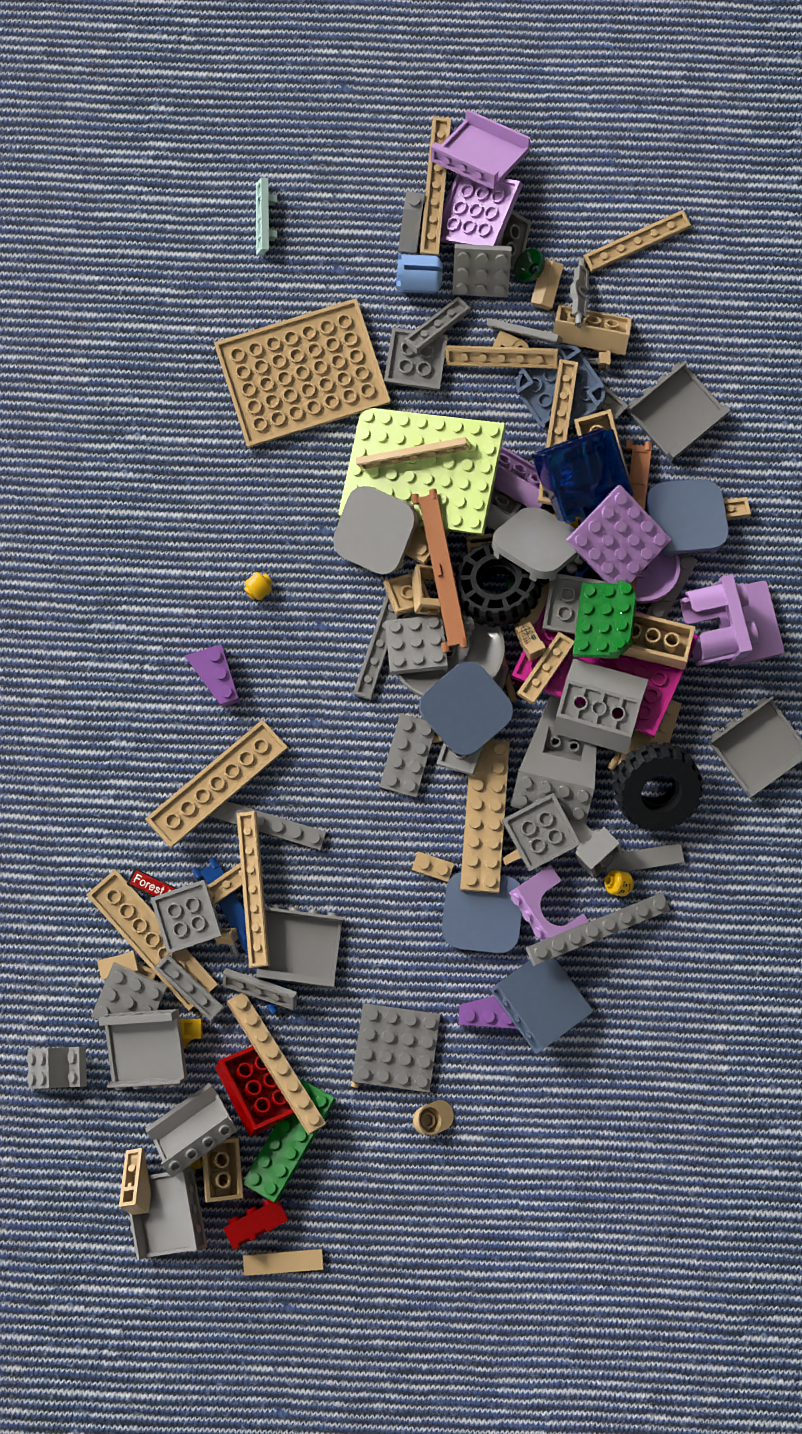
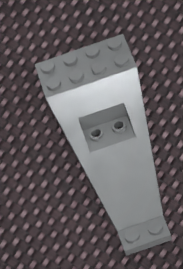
M550 694L520 765L510 806L523 809L554 793L568 820L586 824L595 789L597 745L553 733L561 699ZM556 738L559 742L553 743L552 739ZM576 743L578 746L573 748L571 744Z

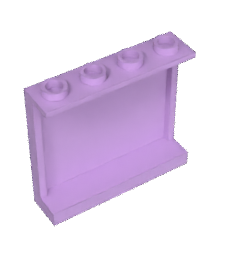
M467 109L465 121L441 145L435 142L431 146V161L494 190L529 153L530 137Z

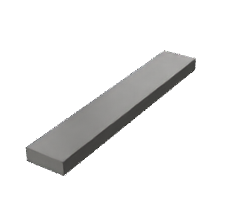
M387 593L353 692L354 696L370 701L372 700L388 652L385 621L399 619L400 616L395 615Z

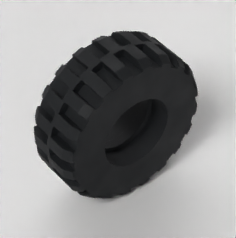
M486 542L478 548H473L468 555L466 554L461 559L462 564H459L455 571L461 609L465 611L466 616L470 615L472 619H475L476 623L480 625L487 624L488 627L493 628L496 626L507 627L508 624L519 623L520 619L528 617L531 614L530 610L536 608L538 599L541 597V579L537 578L535 582L529 579V572L502 556L500 559H497L494 556L492 543L488 544ZM506 574L516 580L514 585L502 594H488L480 589L483 582L492 575Z
M653 742L647 746L642 745L636 751L628 753L627 758L619 763V770L615 771V781L613 782L615 799L622 814L627 817L628 821L633 825L638 824L639 828L645 830L650 828L651 831H659V829H671L672 826L682 824L686 818L689 819L693 815V810L697 809L700 804L699 798L703 796V779L692 757L687 752H684L681 747H673L671 743L663 742V744ZM667 775L674 778L672 787L662 796L650 798L641 794L645 784L654 777Z

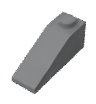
M406 191L398 252L417 254L425 194Z

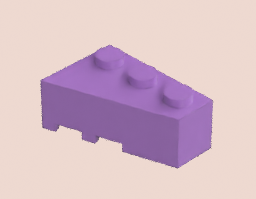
M221 644L185 655L187 661L221 707L240 702Z
M495 996L459 1005L458 1025L517 1029Z

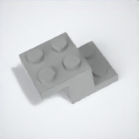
M86 1046L28 1049L27 1082L29 1089L87 1086Z

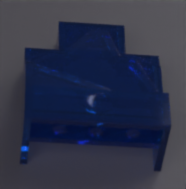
M598 428L531 454L547 498H550L558 521L567 524L576 521L577 517L578 524L580 525L617 485H621L630 496H633L613 429Z

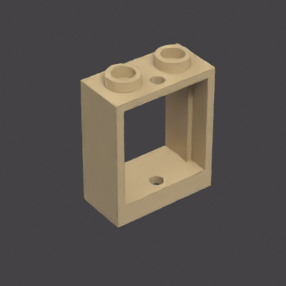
M417 564L411 573L415 614L441 615L439 599L423 598L421 579L435 580L433 567L427 564Z

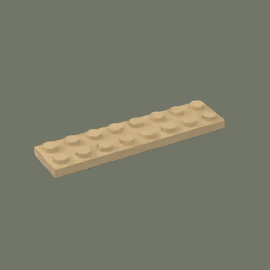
M261 720L146 817V822L170 848L174 847L283 754L288 747Z
M487 741L474 776H468L460 891L499 894L504 830L502 819L505 816L510 741Z
M114 869L86 896L190 1011L194 1006L155 969L167 955V951L154 911L132 887L127 885V881ZM187 948L169 954L209 993L219 985Z

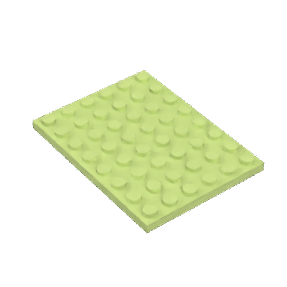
M369 408L360 412L338 515L341 517L348 496L357 487H375L413 504L412 494H419L420 498L430 495V489H436L446 531L484 535L506 429L505 423ZM466 437L471 444V449L365 470H362L356 464L357 457ZM420 504L414 505L418 520H420L419 527L424 528Z

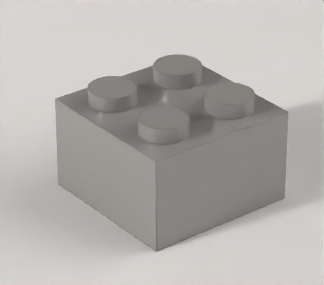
M603 827L601 830L597 829L594 831L587 843H581L575 853L578 863L595 879L622 854L620 843Z

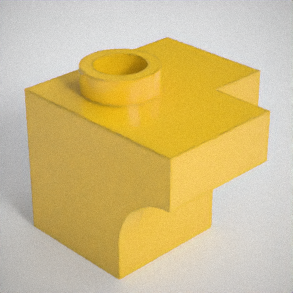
M180 1019L183 1047L187 1049L188 1043L191 1040L203 1039V1019Z

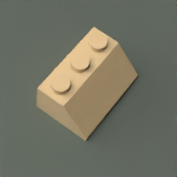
M227 1138L202 1156L205 1202L243 1198L239 1138Z

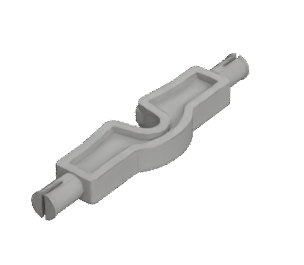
M585 258L578 259V267L574 269V282L570 287V294L573 300L572 315L575 316V326L577 328L583 326V319L587 317L589 301L583 294L589 290V271L586 269Z

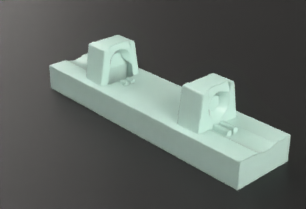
M262 177L256 183V255L264 256L265 252L269 250V241H275L277 238V231L269 229V206H274L277 203V195L268 194V178Z

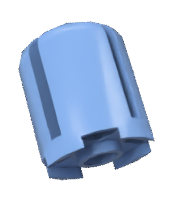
M398 254L396 292L427 294L438 292L442 286L443 270L440 258L429 255Z

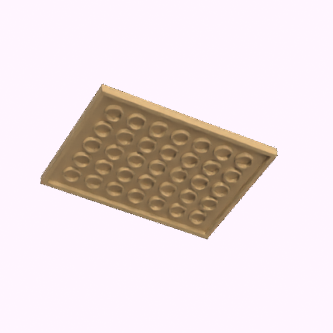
M357 298L214 342L247 448L356 415L369 408H378L391 404Z

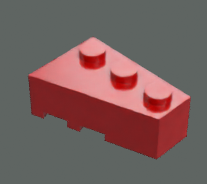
M267 1199L263 1201L264 1206L258 1209L254 1206L246 1210L245 1216L239 1218L237 1215L227 1220L228 1225L223 1230L233 1250L289 1220L280 1199L277 1203Z

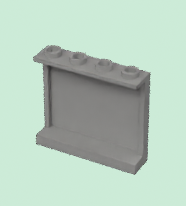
M686 360L681 364L679 362L671 368V373L667 376L666 374L662 375L656 381L657 384L653 388L649 386L643 391L641 398L638 399L636 397L628 404L627 413L671 463L727 417L730 412L726 405L722 407L688 369Z
M765 696L756 703L758 706L755 709L748 708L741 714V719L730 721L726 724V730L723 732L720 730L716 731L710 736L712 740L708 742L749 799L802 761V739L772 701L774 699L773 696L769 699Z
M279 905L265 907L270 966L257 968L256 978L333 989L343 917H339L338 913L332 912L322 915L317 910H308V913L300 912L301 909L289 907V910L281 909Z
M179 1009L111 1013L98 1018L99 1026L105 1025L112 1082L107 1085V1088L115 1087V1090H123L133 1086V1089H141L147 1085H151V1088H159L164 1084H169V1087H177L187 1080Z
M210 1082L145 1128L163 1161L161 1165L171 1178L238 1131L220 1095Z
M186 1168L172 1178L167 1172L148 1175L151 1190L149 1213L137 1215L129 1213L137 1260L207 1248L194 1168Z

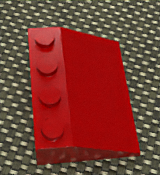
M253 1046L218 1061L215 1069L249 1137L266 1131L295 1114Z

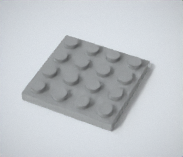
M363 1003L352 1082L430 1093L440 1014Z

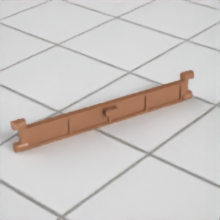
M626 440L625 450L632 451L629 475L632 486L628 487V493L645 511L652 442L646 441L645 445L641 446L633 445V440ZM637 577L630 583L634 592L636 591Z
M430 489V495L419 498V494H412L411 498L413 505L420 504L448 641L441 643L443 653H448L451 646L460 644L461 649L467 648L468 640L439 497L436 489Z

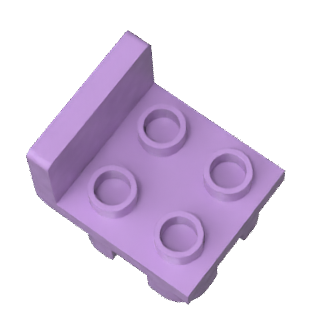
M730 574L720 577L714 586L685 592L687 597L681 599V610L685 624L690 625L717 619L719 629L700 634L701 643H697L692 652L697 667L724 660L728 661L729 667L781 656L784 653V646L766 581L735 584L734 576Z

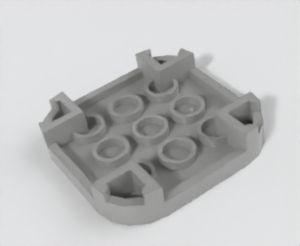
M357 487L348 496L333 538L335 550L344 559L375 573L391 574L403 567L405 563L403 559L415 528L419 527L420 520H418L415 506L375 487Z
M527 507L520 510L493 534L492 548L494 556L497 559L503 556L530 573L529 579L535 582L537 578L549 579L551 582L556 579L557 573L575 557L577 559L581 557L566 541L576 529L541 508Z

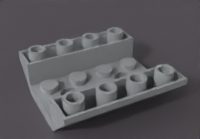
M573 659L556 714L553 733L628 754L634 727L649 679ZM577 697L585 699L586 705L583 708L575 705ZM621 708L623 710V717L615 718L612 714L613 709Z

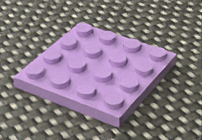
M457 173L443 206L440 242L498 246L523 184L517 180L504 178L493 190Z
M617 485L566 539L569 545L606 583H618L619 580L629 584L672 540L621 485Z

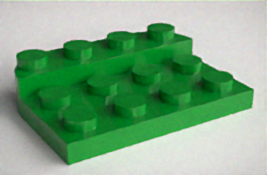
M619 580L618 583H582L573 646L574 657L619 658V655L625 653L629 647H632L636 605H638V599L631 584Z

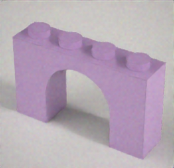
M551 865L509 892L513 903L519 907L523 918L529 922L535 936L541 941L589 922L584 913L564 926L551 924L543 916L540 907L543 894L561 882V879Z

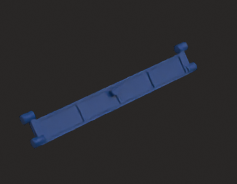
M216 858L209 860L210 866L201 871L198 867L193 869L192 873L195 878L199 879L203 876L209 885L222 876L224 873ZM233 892L218 904L231 927L237 929L238 940L248 956L245 910L235 892ZM263 980L288 989L287 985L283 982ZM273 1003L267 1005L271 1015L278 1011L276 1008L278 1005Z

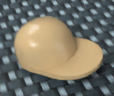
M437 1100L420 1107L413 1115V1125L416 1131L422 1135L429 1136L448 1129L454 1119L452 1107L443 1100Z

